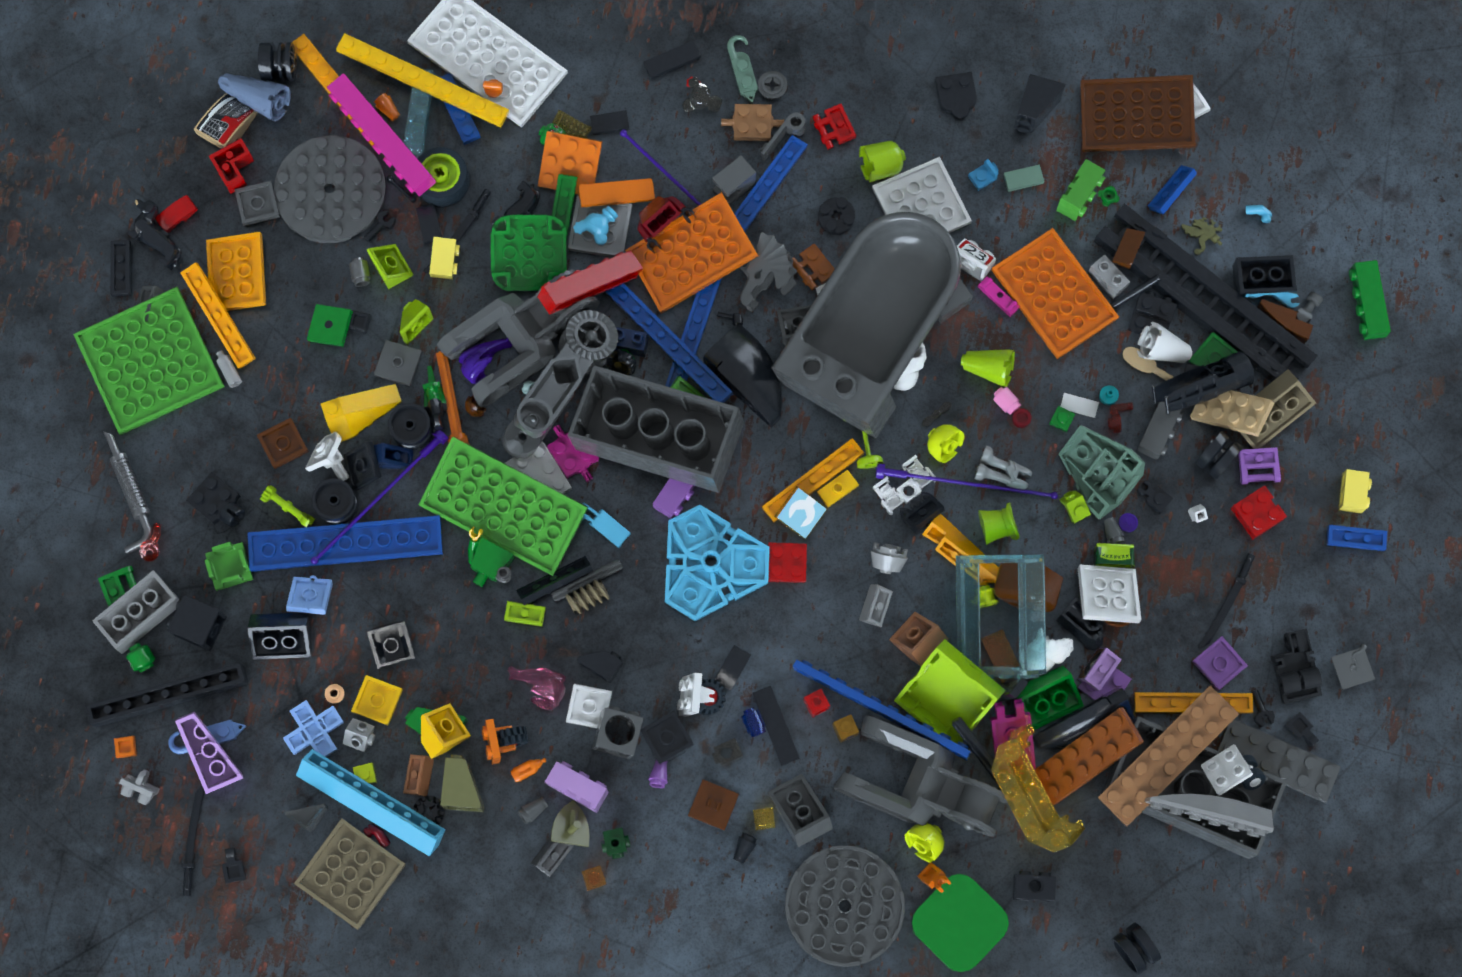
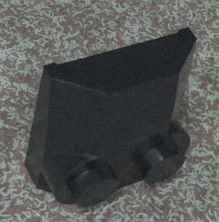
M405 621L387 624L367 631L377 669L405 660L415 659L409 630Z

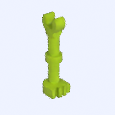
M272 485L266 487L260 500L263 502L273 500L282 507L283 511L294 515L305 527L313 524L314 517L301 512L293 506L291 501H286L276 494L277 489Z

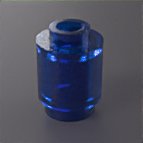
M752 707L743 711L744 715L741 718L748 734L752 738L766 732V725L759 709L755 710Z

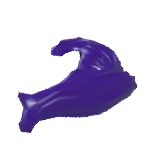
M508 338L478 344L464 351L459 357L463 376L472 384L478 383L488 376L485 375L484 371L486 366L492 361L494 354L502 349L511 348L512 343Z

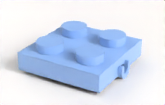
M311 575L310 578L293 577L286 605L287 612L326 615L333 586L332 580L318 579L314 575Z

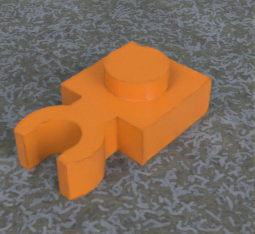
M932 862L917 876L931 889L936 887L941 893L944 892L941 888L942 884H951L950 880L945 876L946 874Z

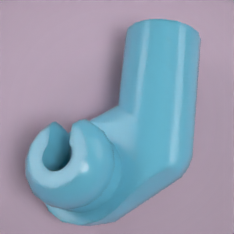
M1246 205V215L1258 214L1263 223L1271 222L1272 213L1263 205Z

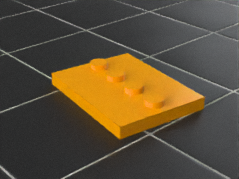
M254 232L206 240L208 280L226 310L266 305L262 233Z

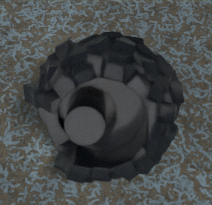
M626 349L615 350L606 360V366L609 370L629 376L634 374L637 367L635 358Z

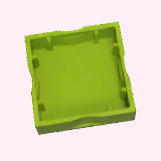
M944 639L894 701L912 717L933 727L934 732L938 734L941 732L951 737V741L963 743L964 740L952 726V721L957 717H961L969 729L973 731L1006 690Z

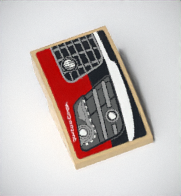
M226 93L204 114L195 126L194 131L198 136L222 149L235 142L236 139L239 140L258 113Z

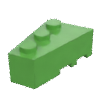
M1086 159L1075 175L1074 180L1069 184L1066 193L1062 195L1056 211L1075 222L1079 216L1083 217L1087 210V207H1085L1088 201L1092 202L1096 195L1094 190L1097 186L1101 187L1106 178L1103 176L1105 169Z

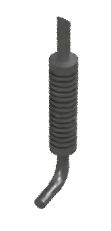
M104 432L113 454L110 462L120 482L123 494L127 499L134 520H140L144 529V535L140 540L124 547L125 552L129 554L147 545L152 538V527L147 518L150 515V510L126 453H120L114 436Z

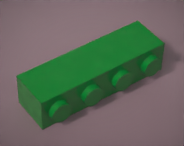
M1377 260L1356 262L1349 270V278L1351 281L1353 280L1352 294L1353 298H1356L1357 301L1356 315L1360 317V334H1363L1364 340L1387 337L1391 329Z

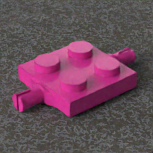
M560 425L555 426L553 430L558 438L547 445V449L564 476L568 479L575 474L581 473L586 482L591 481L593 477L589 473L588 468L599 461V457L577 451L567 436L568 433H564Z

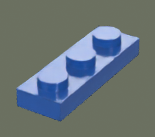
M1181 165L1148 204L1150 211L1164 214L1196 176L1197 172L1195 169Z
M1329 525L1327 528V545L1385 551L1387 531Z

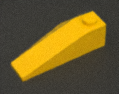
M396 384L338 397L321 403V407L330 432L336 431L340 434L341 442L356 437L360 431L372 425L375 420L395 408L402 400Z

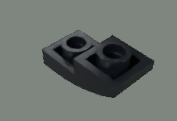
M734 645L714 682L718 681L721 686L731 691L751 654Z

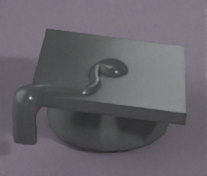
M1361 644L1358 649L1331 657L1342 690L1375 680L1365 651L1367 649L1366 644Z

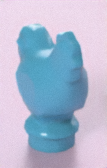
M607 206L605 209H602V214L591 213L584 220L576 222V225L573 227L574 232L582 234V232L588 231L594 235L596 244L604 245L608 238L606 235L609 231V222H615L618 215L610 206Z

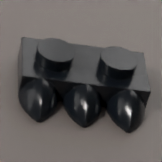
M921 492L922 502L911 500L910 506L912 510L900 508V515L904 523L914 533L945 511L944 506L930 493Z

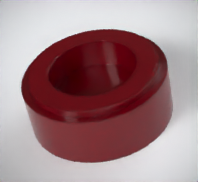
M1024 408L1017 409L1012 416V422L1018 428L1027 427L1032 419L1031 413Z

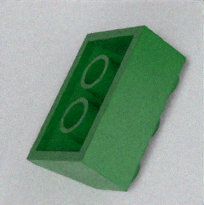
M1063 665L1029 681L1019 696L1014 698H1021L1024 703V712H1030L1032 731L1084 706L1071 672Z

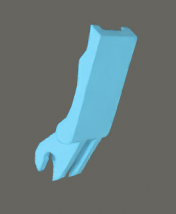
M1289 292L1242 294L1244 298L1250 297L1252 299L1260 296H1272L1288 308H1294L1300 304L1291 303V298L1299 296Z
M583 503L588 506L587 511L595 515L592 519L585 513L583 518L588 520L589 524L611 543L620 548L631 533L603 509L596 512L589 505Z

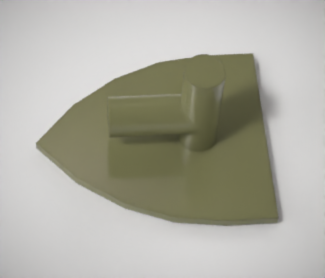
M573 800L565 805L557 814L553 822L550 841L589 847L590 835L587 819L582 809Z

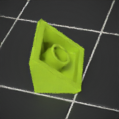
M396 244L367 249L371 261L388 289L414 275Z

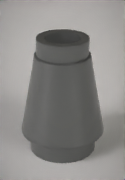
M1112 517L1104 520L1107 543L1124 544L1125 535L1115 521V518Z
M541 797L521 806V809L517 812L523 822L528 824L529 822L532 823L548 805Z

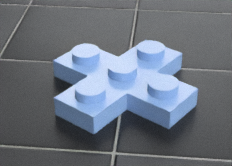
M305 700L290 710L299 728L283 737L293 755L309 745L325 757L338 750L328 735L329 732L344 723L334 706L316 716L308 701Z

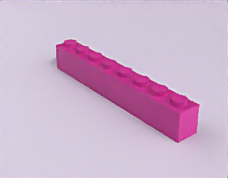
M344 73L327 86V89L331 92L328 96L335 104L337 102L341 104L339 109L345 116L350 115L352 117L350 122L356 129L360 127L363 130L362 136L367 142L371 140L374 143L372 145L373 149L378 155L382 153L385 156L383 160L389 167L393 165L396 169L394 171L395 175L400 180L404 178L407 182L405 186L411 193L415 191L420 197L436 183L432 175Z

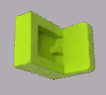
M1069 491L1064 494V497L1059 499L1065 506L1074 524L1091 515L1083 495L1079 492Z

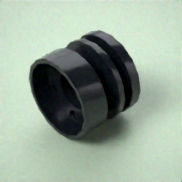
M273 42L259 44L258 68L261 80L275 81L277 73H279L281 81H286V77L288 81H295L297 55L293 42H287L286 47L283 42H280L277 51Z

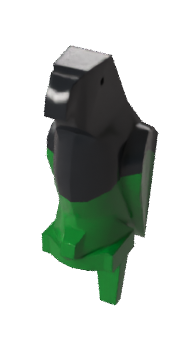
M427 366L428 383L423 384L424 409L433 418L435 430L444 429L443 416L447 412L446 399L440 382L435 380L432 366Z

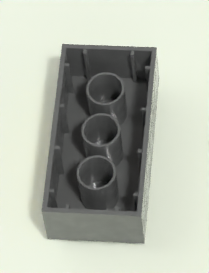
M594 366L567 436L577 451L719 493L744 426V420L739 407Z
M1139 716L1132 721L1144 742L1113 764L1102 793L1166 728ZM1207 746L1158 795L1200 794L1230 798L1272 810L1273 818L1287 781L1263 771L1266 780L1261 787L1255 790H1246L1242 783H1239L1222 795H1218L1203 771L1201 764L1220 752ZM1150 804L1142 811L1146 815L1247 859L1259 855L1267 835H1259V837L1249 836L1247 831L1240 830V832L1227 829V825L1214 826L1208 824L1209 820L1202 818L1201 821L1189 818L1188 814L1175 815L1169 812L1170 809L1162 807V810L1151 808Z

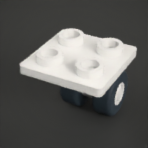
M1235 744L1201 764L1203 771L1218 795H1222L1239 783H1242L1246 790H1255L1261 787L1266 780L1263 771L1257 768L1258 763L1252 755L1242 756Z

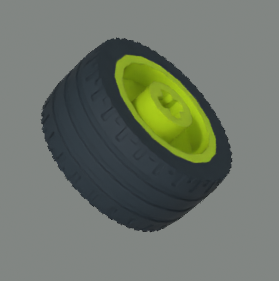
M436 147L423 152L418 157L420 163L436 181L432 187L420 196L425 202L434 204L437 207H446L456 204L464 197L469 188L470 175L464 159L457 152L445 147Z

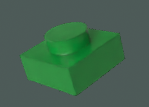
M1058 406L1049 424L1067 432L1075 413Z

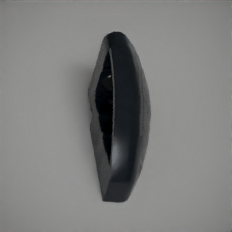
M1114 688L1033 735V743L1039 749L1065 748L1119 708L1124 707L1131 721L1136 718L1133 706L1123 688Z

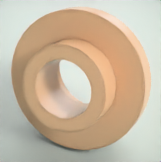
M338 684L329 685L325 690V698L332 704H337L344 698V689ZM334 690L338 692L336 697L331 696V692Z

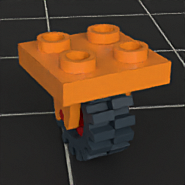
M494 719L485 720V725L481 729L483 741L488 743L485 749L487 760H491L492 765L500 763V753L516 750V747L529 743L525 726L512 727L510 725L495 728Z

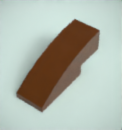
M1261 299L1257 306L1258 309L1301 343L1305 344L1307 342L1313 325L1296 319L1297 311Z

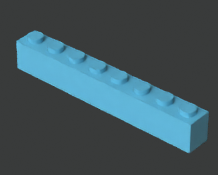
M313 749L301 761L296 776L428 856H431L439 846L446 829Z

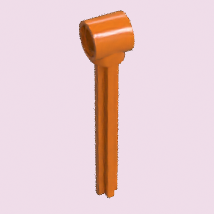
M439 351L436 353L451 430L448 443L452 437H456L469 444L467 435L462 432L448 357Z

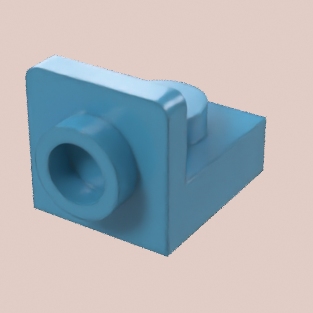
M987 159L982 166L970 172L968 177L979 191L997 180L999 170L994 162L991 163Z

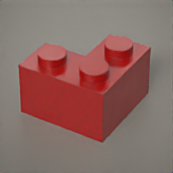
M242 138L209 156L230 194L235 192L234 189L243 188L247 185L239 169L254 162V159Z

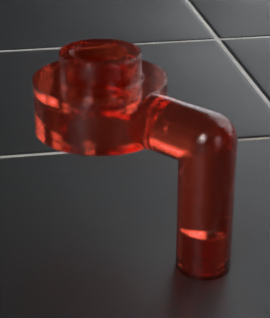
M1132 402L1112 404L1110 406L1111 418H1108L1109 430H1113V433L1122 432L1121 416L1118 411L1133 410Z
M159 523L153 525L151 539L143 542L140 546V556L146 561H153L159 556V546L157 544L161 535V525ZM150 550L153 553L149 555L146 554V551Z

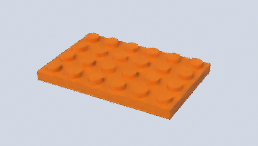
M722 192L694 208L693 211L696 218L693 215L688 217L691 223L686 222L685 218L681 216L652 239H655L662 247L660 249L656 245L653 248L655 254L647 248L648 242H645L644 239L625 250L626 252L631 250L642 265L643 269L639 276L661 314L758 257L756 250Z
M1053 228L991 269L1011 298L1017 302L1019 309L1056 359H1059L1119 318L1113 307Z

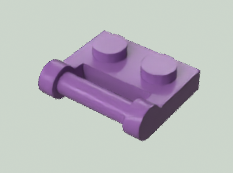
M1277 447L1244 449L1238 453L1241 485L1248 484V482L1273 481L1275 483L1281 481ZM1272 468L1273 473L1248 475L1247 470Z

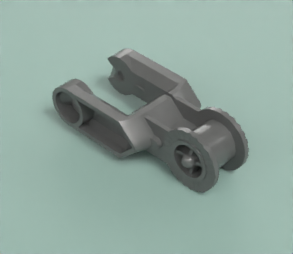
M570 269L560 273L548 282L553 283L562 276H570L576 270ZM539 289L535 296L525 301L515 293L497 298L448 332L439 340L437 347L446 357L454 360L500 327L519 353V356L495 373L480 380L471 389L478 406L481 408L486 407L546 367L557 354L553 340L558 334L564 332L569 320L576 313L586 310L595 311L600 303L597 297L585 298L572 306L549 315L537 297L541 289Z
M586 310L576 313L569 320L566 329L558 341L557 357L551 359L521 401L512 421L502 436V445L509 455L515 458L531 456L570 402L584 376L591 374L594 366L601 368L605 366L607 358L613 353L618 343L617 328L608 316L598 311ZM519 434H524L526 439L520 440Z
M864 716L861 728L862 736L917 758L901 796L845 772L842 773L835 783L834 789L915 825H926L933 815L939 818L943 815L953 822L962 825L966 830H975L983 835L995 836L996 830L990 827L989 824L998 803L1009 802L1010 797L1006 793L991 787L986 782L958 775L959 771L953 769L955 754L941 745L875 717Z

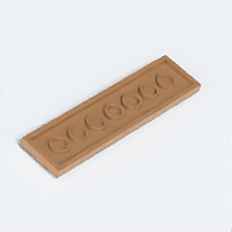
M1209 686L1098 798L1127 827L1149 805V803H1145V798L1158 796L1239 713L1215 689Z

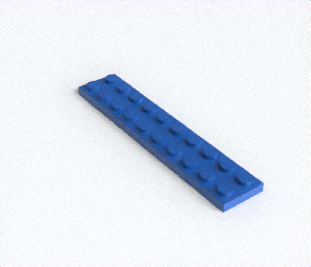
M438 515L355 523L318 559L317 564H312L311 558L316 557L349 524L248 532L249 570L254 572L443 555L441 517Z

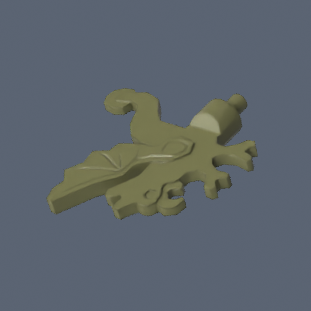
M1203 217L1199 220H1193L1195 223L1192 225L1195 227L1182 224L1181 228L1190 237H1200L1199 245L1201 249L1197 248L1194 251L1195 255H1200L1206 249L1205 242L1208 239L1214 244L1218 243L1220 246L1223 244L1220 241L1221 238L1215 233L1216 231H1222L1221 225L1214 228L1216 222L1211 220V225H1208L1207 222H1204L1207 218Z

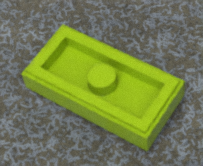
M507 601L504 621L543 627L546 607L531 604L523 605V603Z

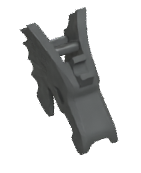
M764 232L760 233L756 248L758 257L749 261L746 267H740L747 276L746 283L740 294V300L750 312L755 311L759 305L756 297L761 291L769 288L774 278L777 289L781 288L782 295L790 293L797 284L793 279L797 270L793 267L791 253L785 249L784 244L777 242L774 235H766Z

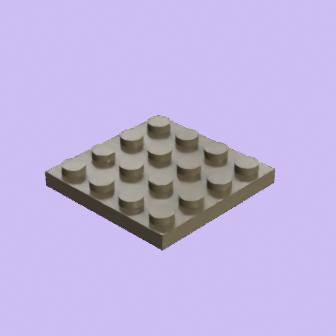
M341 818L294 884L359 930L406 864Z

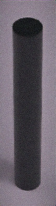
M1156 274L1111 302L1110 305L1113 309H1116L1160 282V277Z

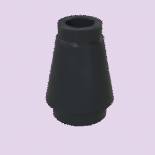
M743 832L738 838L733 859L744 864L757 845V838Z

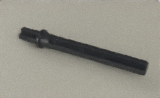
M957 717L954 719L952 726L999 786L998 789L1010 797L1011 803L1019 800L1020 794L1012 785V780L1005 776L962 718Z

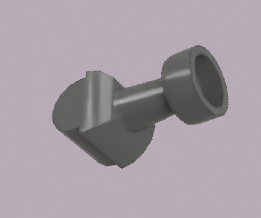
M1310 292L1307 296L1308 303L1304 308L1297 310L1296 319L1306 323L1311 321V313L1314 307L1320 306L1323 298L1315 292Z

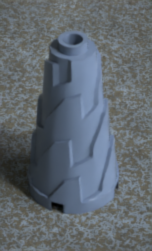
M229 73L221 75L218 79V84L224 92L272 121L280 120L287 111L283 109L284 105L289 106L291 91L286 85Z

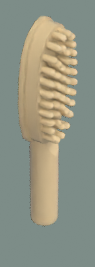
M1134 347L1124 349V360L1137 370L1145 373H1154L1165 381L1173 378L1172 375L1157 367L1155 360L1139 357L1137 350L1140 351V349Z

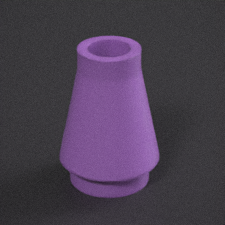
M656 759L648 778L650 786L665 788V784L668 783L667 761L659 765Z

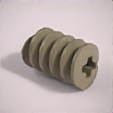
M594 579L593 587L587 583V590L579 587L580 594L573 590V597L569 594L565 595L574 614L577 611L581 615L582 607L588 611V604L596 607L595 600L602 604L603 596L607 600L610 599L601 580L599 583Z

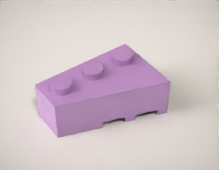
M556 761L545 783L597 813L609 793L606 788L607 786L599 781L594 782L590 780V776L582 771H579V773L572 770L573 766L564 761L562 763Z

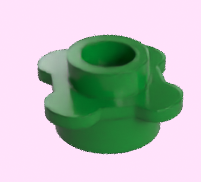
M1113 186L1098 192V197L1102 199V205L1108 207L1111 203L1119 202L1120 197Z

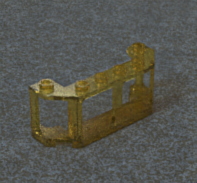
M1030 723L1013 730L1009 741L998 746L991 771L1028 842L1052 852H1057L1072 846L1085 830V827L1081 820L1071 823L1068 820V814L1059 818L1024 751L1025 748L1031 745L1030 741H1027L1028 736L1033 735L1035 732Z

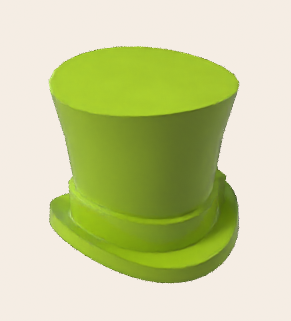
M1010 502L1002 510H978L986 545L1003 537H1011L1013 540L1020 538Z

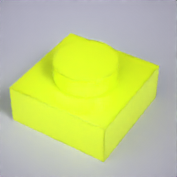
M373 763L353 767L354 775L369 784L377 783Z

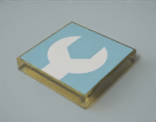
M796 486L774 517L806 540L828 508Z

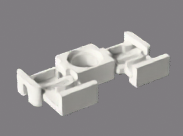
M916 455L902 464L903 470H907L910 474L936 477L928 467H923ZM886 476L874 485L873 489L882 499L881 505L883 508L887 509L889 515H893L892 511L904 502L905 504L909 503L921 494V489L932 482V480L912 479L910 477L909 480L895 491V488L888 484L890 481ZM910 486L914 489V494L907 496L904 494L903 489Z

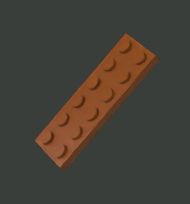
M1124 707L1119 708L1036 768L1033 773L1051 804L1056 805L1144 741Z

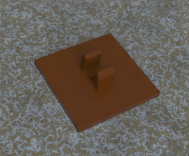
M702 780L688 816L725 831L739 794Z

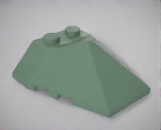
M1083 425L1078 427L1059 452L1064 466L1076 483L1075 487L1078 491L1080 490L1088 509L1098 519H1102L1119 506L1144 474L1145 462L1132 449Z

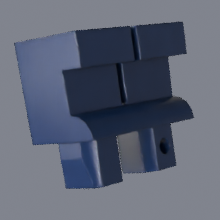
M616 327L618 343L615 350L626 349L632 355L645 357L649 342L647 332Z

